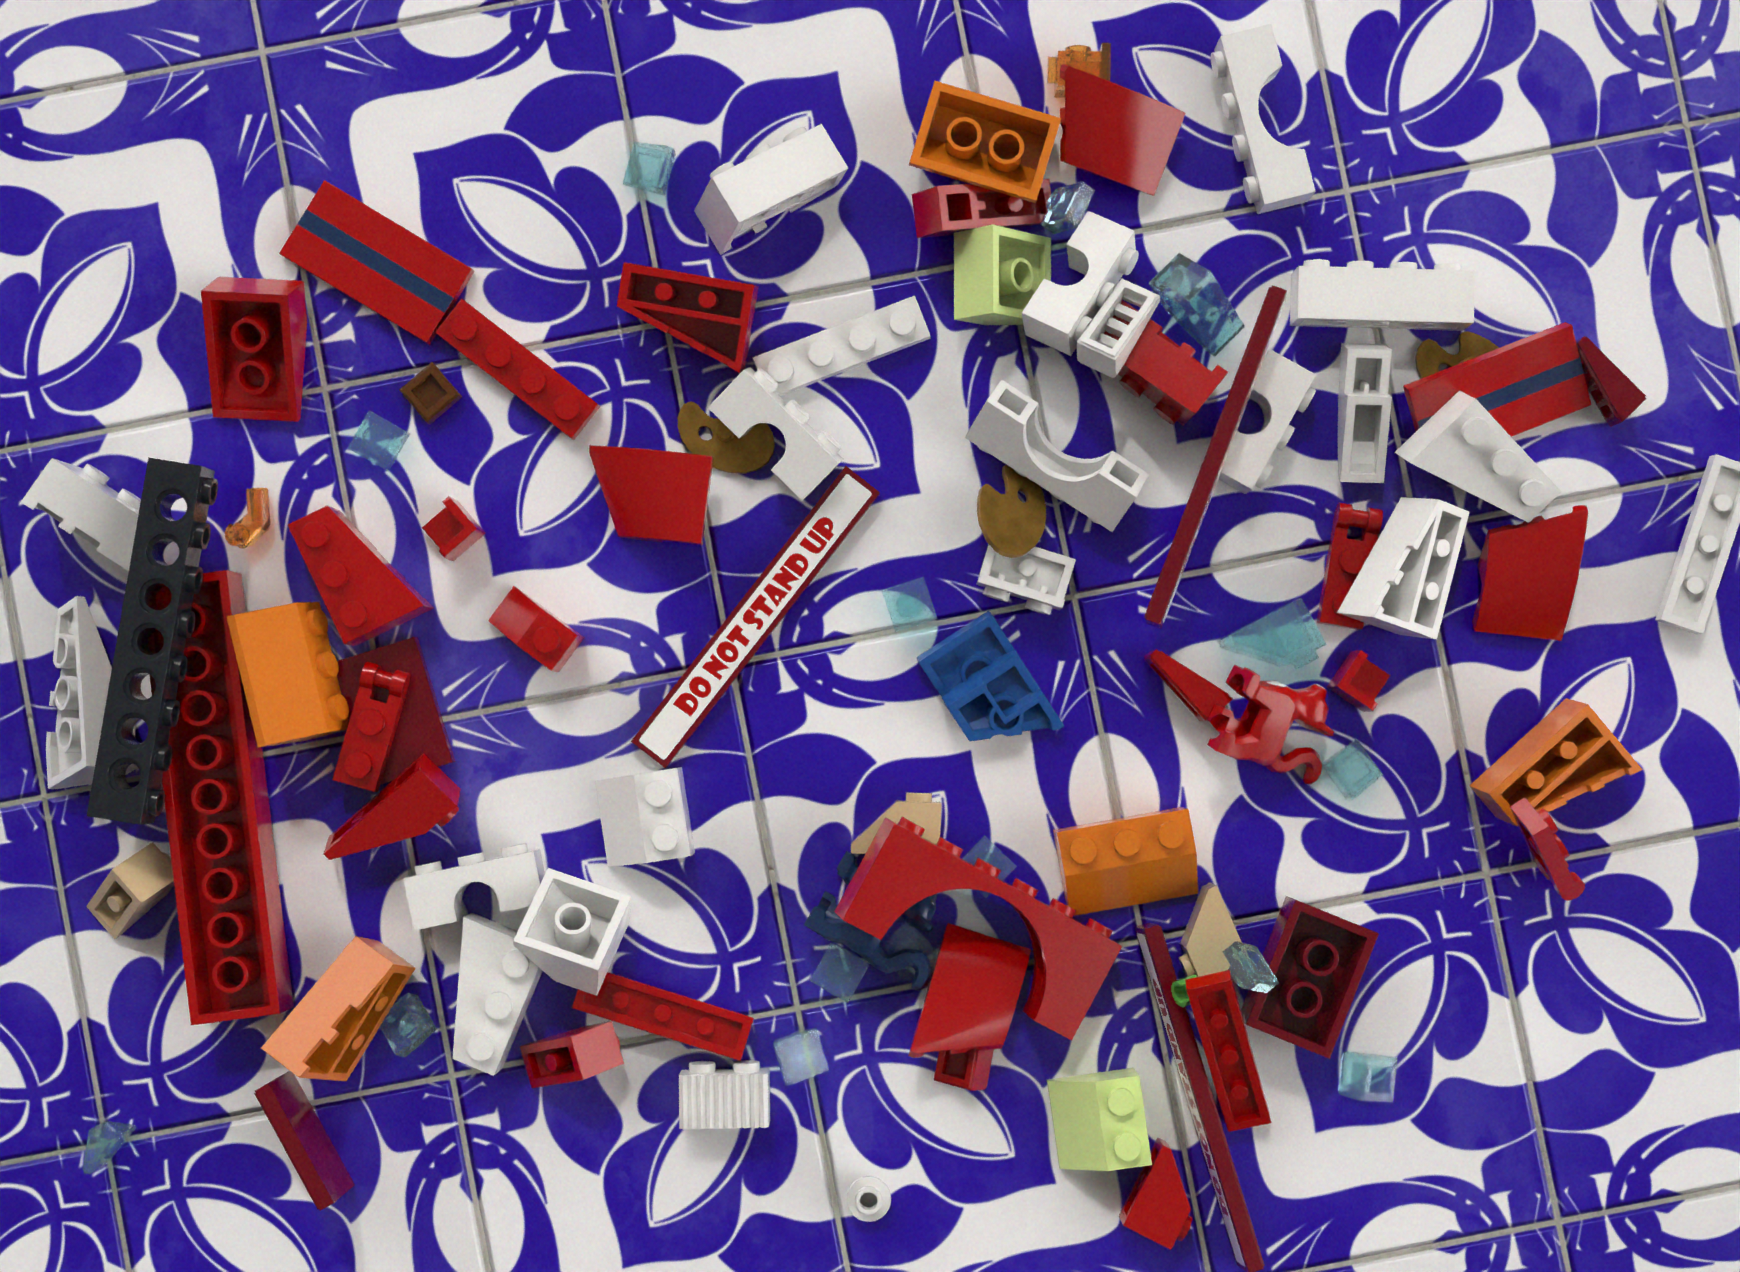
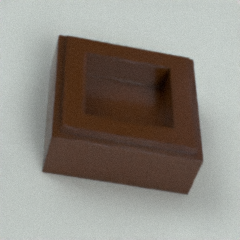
M433 362L399 389L429 425L463 397Z

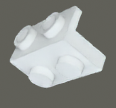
M988 544L976 585L985 587L983 595L1008 602L1011 595L1027 600L1025 608L1050 615L1052 608L1056 610L1063 608L1064 597L1076 559L1038 547L1032 548L1021 557L1009 558L995 552Z

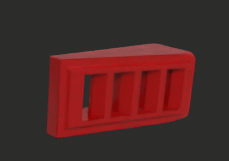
M1155 649L1144 656L1147 664L1199 721H1207L1215 704L1225 707L1233 700L1227 692L1162 651Z

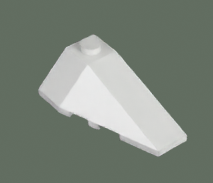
M76 596L57 609L53 663L55 667L61 668L55 691H50L49 706L57 707L56 731L47 732L46 737L48 789L92 784L112 666L85 597ZM134 726V728H133L134 737H135V726ZM131 764L127 768L126 774L137 769V766Z

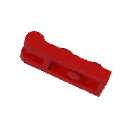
M1338 502L1333 518L1316 623L1363 630L1364 622L1337 612L1378 540V534L1382 526L1383 510L1370 507L1367 511L1355 510L1352 504ZM1349 526L1363 528L1361 541L1347 538Z
M369 661L365 663L360 675L358 693L332 780L373 792L379 791L410 684V673L396 670L392 673L381 670V665ZM377 687L389 690L387 702L374 699Z
M1525 797L1511 805L1510 809L1538 869L1548 880H1551L1555 890L1564 900L1570 901L1579 897L1585 889V883L1575 872L1569 871V866L1565 859L1570 855L1565 845L1555 834L1558 828L1551 816L1544 808L1536 811Z

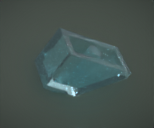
M1180 253L1148 283L1154 293L1160 295V302L1165 310L1214 357L1245 327L1212 272Z
M1302 598L1293 600L1217 640L1222 649L1277 666H1286L1292 663L1295 670L1318 659L1319 656L1316 650L1327 645Z

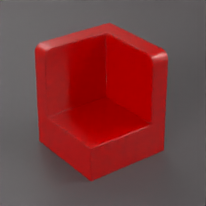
M448 496L442 501L446 507L425 524L422 529L440 548V554L454 562L485 535L486 532L456 499Z
M1356 650L1349 653L1327 688L1362 712L1374 711L1378 705L1374 699L1391 675L1367 660V653L1362 650Z

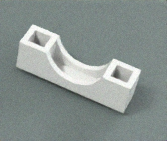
M1272 24L1220 36L1214 49L1215 52L1211 53V65L1216 79L1222 78L1226 94H1222L1221 97L1222 108L1226 119H1232L1236 135L1232 138L1233 150L1237 161H1243L1247 177L1243 179V186L1248 203H1254L1257 214L1308 202L1316 191L1305 149L1289 147L1275 140L1263 126L1259 115L1258 100L1260 91L1276 77L1282 67Z
M1001 380L985 402L965 438L976 444L982 451L993 455L1013 468L1019 475L1027 477L1046 489L1055 498L1066 502L1085 514L1092 522L1100 524L1113 532L1136 499L1150 474L1114 451L1093 459L1076 458L1061 452L1048 441L1041 430L1038 421L1039 403Z

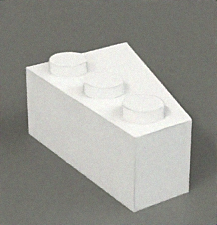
M822 124L808 131L805 127H800L786 135L783 143L773 148L769 144L762 145L753 150L746 157V161L736 166L732 162H728L716 168L710 174L711 179L694 212L721 255L732 248L731 243L736 235L750 228L756 234L767 228L766 220L786 210L792 213L837 186L848 170V167Z

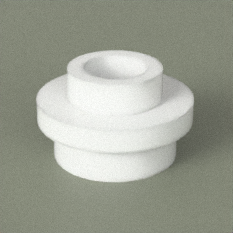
M864 1176L855 1180L847 1193V1205L850 1212L857 1219L865 1222H872L882 1218L889 1210L891 1204V1194L888 1186L881 1179L874 1176ZM870 1192L875 1194L877 1203L872 1207L864 1206L860 1201L864 1193Z

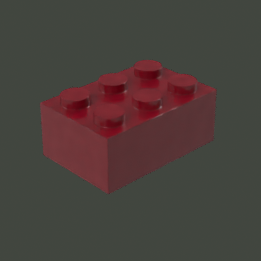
M1286 896L1241 1008L1245 1025L1330 1059L1379 933Z

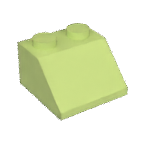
M997 225L954 233V320L981 325H1024L1022 318L1024 308L1043 279L1051 281V238Z
M1134 1068L1047 1080L1060 1169L1113 1171L1152 1165L1140 1076Z

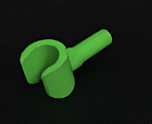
M1196 974L1175 981L1171 985L1173 998L1180 1007L1191 1005L1185 980L1197 977Z

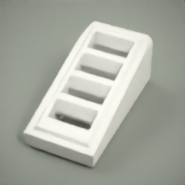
M1121 278L1077 341L1078 361L1109 377L1115 378L1158 306L1160 295ZM1122 300H1125L1141 308L1137 312L1120 303ZM1115 315L1119 318H1122L1130 322V324L1127 325L1125 323H1122L1114 319L1113 316ZM1105 331H1107V332H1109V333H1111V334H1113V335H1116V336H1118V337H1120V338H1119V340H1116V339H1114V338H1112V337H1110V336H1108V335H1105V334H1103V333H1104Z

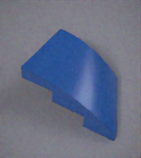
M990 611L985 612L916 657L969 742L991 739L995 735H1022L1023 731L1045 728L1058 730L1064 726Z

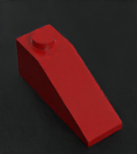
M1043 179L1036 203L973 184L935 186L912 194L917 238L954 235L956 232L989 225L1015 228L1054 222L1050 179Z
M423 753L329 836L323 854L329 860L426 834L436 824L442 827L458 812L461 789Z

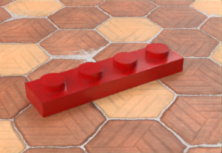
M463 299L458 302L435 332L572 440L576 439L600 408L599 404Z
M1230 970L1186 979L1187 994L1228 1132L1272 1123Z
M607 972L597 996L578 989L572 1005L573 1009L739 1061L742 1059L754 1020L750 1016Z

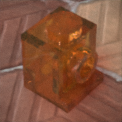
M1102 43L1099 51H1091V47L1085 45H1072L1066 47L1065 51H1058L1057 57H1048L1047 83H1054V98H1065V80L1060 78L1062 64L1110 81L1111 43Z

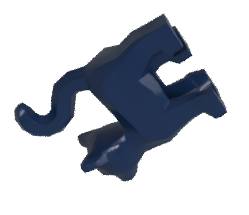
M846 851L836 869L838 870V875L847 885H849L858 869L857 857ZM826 891L824 892L817 907L814 906L804 924L806 927L827 941L846 945L852 951L865 958L875 969L891 973L910 966L915 970V976L912 981L913 990L920 991L927 987L933 970L928 957L921 951L902 949L890 955L886 954L881 948L882 940L842 920L834 912L837 907L835 896ZM937 894L917 902L900 917L909 926L931 933L933 930L931 921L936 911Z

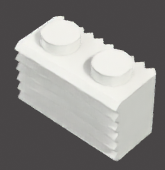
M696 1061L689 1063L688 1070H681L679 1074V1129L769 1127L770 1070L769 1068H760L759 1061L733 1062V1069H716L715 1062Z

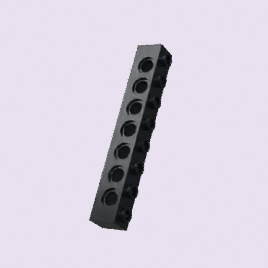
M148 457L87 816L139 825L155 823L156 816L161 814L164 807L165 791L161 789L163 772L169 769L173 756L172 746L168 745L171 727L176 726L180 715V702L176 700L178 684L184 681L188 668V659L186 656H183L186 638L192 636L195 627V613L191 611L194 594L200 591L203 581V570L199 567L201 550L207 548L210 540V524L206 523L209 505L215 503L218 493V481L214 479L215 471L203 466ZM184 498L187 504L186 513L181 519L175 521L171 515V507L176 500ZM175 542L179 548V556L173 564L167 565L163 556L164 550L167 545ZM167 586L171 591V601L166 608L161 610L156 603V595L162 587ZM158 630L163 635L164 644L162 649L154 654L149 648L148 641L151 634ZM150 674L156 682V690L147 699L141 692V683ZM140 719L144 720L148 726V736L142 743H139L133 734L134 725ZM131 764H135L141 774L140 781L134 788L126 780V770Z

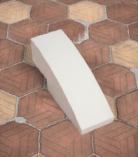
M1341 343L1338 393V477L1340 482L1384 483L1392 397L1388 394L1392 350L1386 345Z

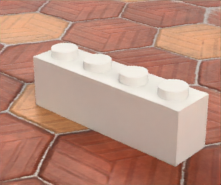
M1306 260L1303 266H1298L1291 274L1290 326L1463 331L1474 323L1475 271L1461 270V265L1456 263L1436 264L1434 269H1417V263L1396 262L1392 263L1390 268H1374V263L1371 261H1351L1347 263V267H1330V261Z

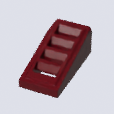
M1583 336L1576 340L1587 388L1605 421L1611 427L1623 422L1647 398L1587 336Z

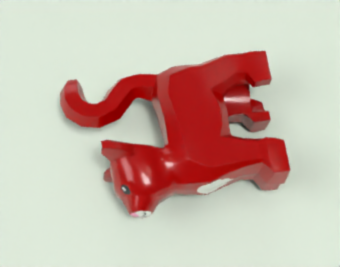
M1234 665L1225 683L1249 702L1241 718H1234L1233 711L1218 704L1214 705L1207 721L1220 734L1214 739L1210 738L1207 745L1215 751L1234 759L1252 760L1265 766L1271 772L1285 773L1303 763L1306 765L1303 782L1305 784H1312L1317 781L1321 775L1322 761L1318 752L1311 747L1295 748L1284 756H1280L1294 720L1306 729L1327 736H1333V729L1325 724L1329 711L1325 701L1327 690L1318 684H1313L1307 688L1292 689L1278 681H1260L1261 676L1246 667L1243 669L1240 666Z

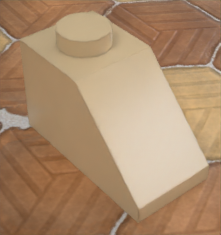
M906 792V801L896 800L851 842V853L866 854L885 817L897 824L902 816L923 827L925 831L922 837L936 844L940 838L941 802H932V793Z
M152 842L113 868L86 907L114 939L122 935L172 889L174 878L171 857L161 852Z
M1212 883L1203 885L1180 942L1185 955L1178 957L1186 977L1193 974L1199 977L1230 970L1232 977L1252 968V964L1217 885Z

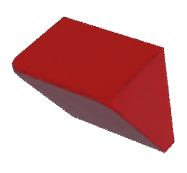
M970 1049L965 1053L951 1054L950 1050L939 1051L934 1081L970 1091L985 1090L988 1084L994 1050L981 1051L979 1049Z

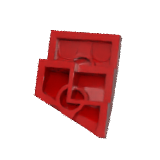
M1062 64L1060 78L1065 80V107L1060 108V124L1063 130L1060 140V161L1154 196L1186 113L1103 78Z
M589 445V454L618 537L661 543L662 540L703 545L713 456L652 449Z
M1574 506L1571 513L1546 520L1541 515L1534 517L1529 523L1524 521L1518 525L1508 524L1488 530L1477 565L1482 589L1472 619L1474 631L1562 640L1575 594L1583 555L1588 519L1587 506Z
M947 923L908 1056L920 1058L927 1052L950 1050L951 1054L965 1053L970 1049H979L981 1051L1002 1049L1019 998L1031 949Z

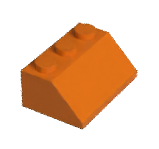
M934 80L909 166L1036 203L1061 118Z
M296 602L227 617L258 748L307 741L347 730L349 707L346 699L341 695L337 678L339 666L331 650L327 634L328 620L321 609L320 602Z
M1178 807L1053 830L1066 905L1076 910L1074 916L1198 894L1197 852L1189 809Z

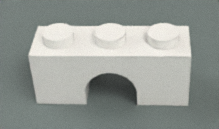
M1090 211L1086 213L1066 244L1069 268L1084 274L1085 277L1080 282L1069 286L1058 285L1043 279L1022 312L1026 336L1069 356L1073 354L1077 347V341L1112 293L1123 274L1129 275L1132 272L1139 255L1135 246V232Z
M1271 349L1266 353L1249 397L1257 402L1263 411V427L1259 433L1252 435L1236 431L1219 480L1244 494L1251 491L1254 485L1261 489L1274 467L1268 463L1275 448L1282 451L1294 432L1295 428L1289 425L1296 410L1303 413L1316 392L1315 389L1310 387L1316 374Z
M751 367L744 369L710 404L708 409L739 439L745 436L758 423H769L776 426L784 435L786 449L781 460L771 471L803 501L841 463L843 458L838 454L841 447L827 432L822 430L818 434L806 422L810 416L798 403L792 399L786 403L775 392L779 387L778 384L764 370L759 368L755 372Z
M527 843L501 848L502 857L485 860L484 852L458 857L459 866L442 869L441 861L415 866L416 875L403 878L413 931L462 920L465 917L462 896L467 886L472 882L487 884L494 890L498 898L500 913L530 907L545 875L540 849L528 851Z

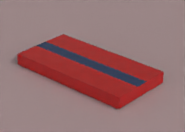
M325 180L279 252L284 258L429 345L436 335V330L447 318L475 272L469 266Z
M1567 322L1403 386L1415 432L1459 390L1477 399L1511 437L1592 405L1573 326Z

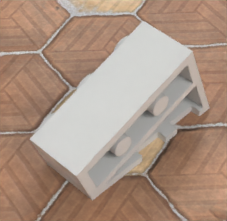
M1460 390L1394 452L1409 463L1528 523L1562 492L1478 400Z
M51 458L21 500V503L32 510L36 508L45 511L60 522L58 527L69 534L75 532L95 546L97 552L129 572L141 499L123 488L119 493L106 485L110 478L90 464H86L84 468ZM175 542L167 545L164 550L163 556L167 565L173 564L179 556V548Z
M1401 497L1337 613L1399 635L1437 640L1469 511L1439 499Z
M471 913L463 917L452 1059L494 1076L504 1066L543 970L513 946V940L518 931Z

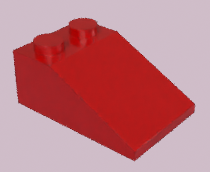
M235 277L216 278L201 290L213 417L298 422L301 419L307 333L304 281Z

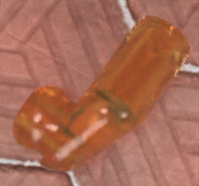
M268 488L246 489L247 514L237 523L229 524L226 527L225 539L228 544L242 549L253 546L268 531L271 525Z

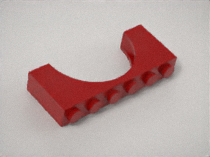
M903 816L898 824L885 817L834 912L845 922L882 940L892 924L907 909L934 894L955 889H973L992 893L1003 898L1015 909L1024 922L1034 953V977L1023 1012L1035 1022L1072 1040L1122 948L1120 944L1110 939L1113 930L1089 918L1086 925L1075 920L1073 916L1076 910L1052 898L1049 905L1036 899L1035 897L1039 890L1017 878L1010 885L998 878L1001 872L999 868L980 858H977L974 865L960 858L963 849L941 837L934 844L922 837L925 831L923 827Z

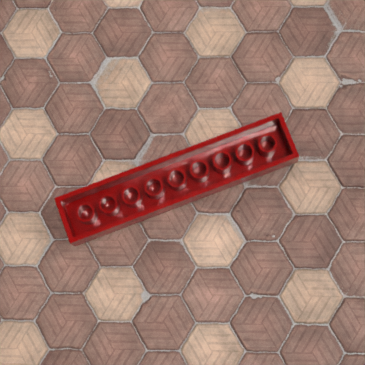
M229 570L203 573L200 591L194 594L191 611L195 613V627L192 636L186 638L183 655L188 659V668L184 681L178 684L176 700L180 702V715L176 726L171 727L168 745L172 746L173 756L171 765L166 772H163L162 778L191 1025L280 1014L294 1007L263 748H258L227 621L228 616L246 612L242 574ZM167 586L162 587L156 595V603L161 610L166 608L171 601V591ZM158 630L151 634L148 641L151 652L156 654L162 649L164 644L163 635ZM149 674L151 693L153 695L156 690V682Z

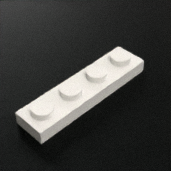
M914 295L755 356L753 360L757 370L761 368L774 379L779 386L775 392L782 396L930 339V333Z
M1717 454L1709 456L1655 619L1656 621L1694 634H1703L1740 523V462Z

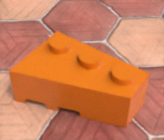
M1566 698L1469 786L1496 818L1518 826L1510 806L1524 797L1536 811L1544 808L1547 812L1566 805V801L1588 791H1597L1605 787L1604 784L1626 774H1635L1643 769L1588 704Z
M355 936L261 1049L299 1078L347 1081L414 972L415 967L378 940Z

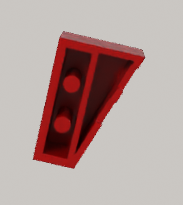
M623 262L617 307L741 373L746 367L759 286Z
M1122 300L1120 303L1138 312V310ZM1115 315L1113 316L1114 319L1122 323H1125L1127 325L1130 324V322L1122 318H1119ZM1150 319L1118 373L1122 377L1119 383L1132 395L1139 398L1143 394L1156 405L1153 410L1168 423L1174 425L1177 421L1184 426L1196 414L1228 374V371L1218 364L1213 371L1209 370L1193 357L1196 352L1194 348L1185 342L1181 346L1177 345L1161 332L1163 330L1162 326ZM1105 331V332L1103 333V334L1108 335V336H1110V337H1112V338H1114V339H1116V340H1119V338H1120V337H1118V336H1116V335H1113V334H1111V333H1109V332H1107V331Z
M325 506L288 524V528L344 644L357 646L434 609L340 510Z

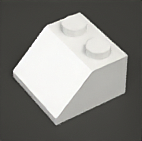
M682 767L595 781L608 867L688 857L695 853Z
M548 868L513 940V946L554 981L597 996L628 927L631 896Z

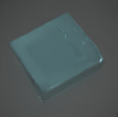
M634 142L623 185L665 196L676 157L674 148L666 145Z
M1358 739L1353 740L1322 763V767L1346 800L1355 799L1383 775Z
M816 1027L774 1040L773 1046L785 1086L795 1084L829 1070Z
M1343 1052L1339 1094L1359 1101L1393 1102L1398 1058L1359 1052Z
M104 1121L91 1128L87 1139L83 1165L84 1173L91 1174L104 1167L132 1134L136 1125Z

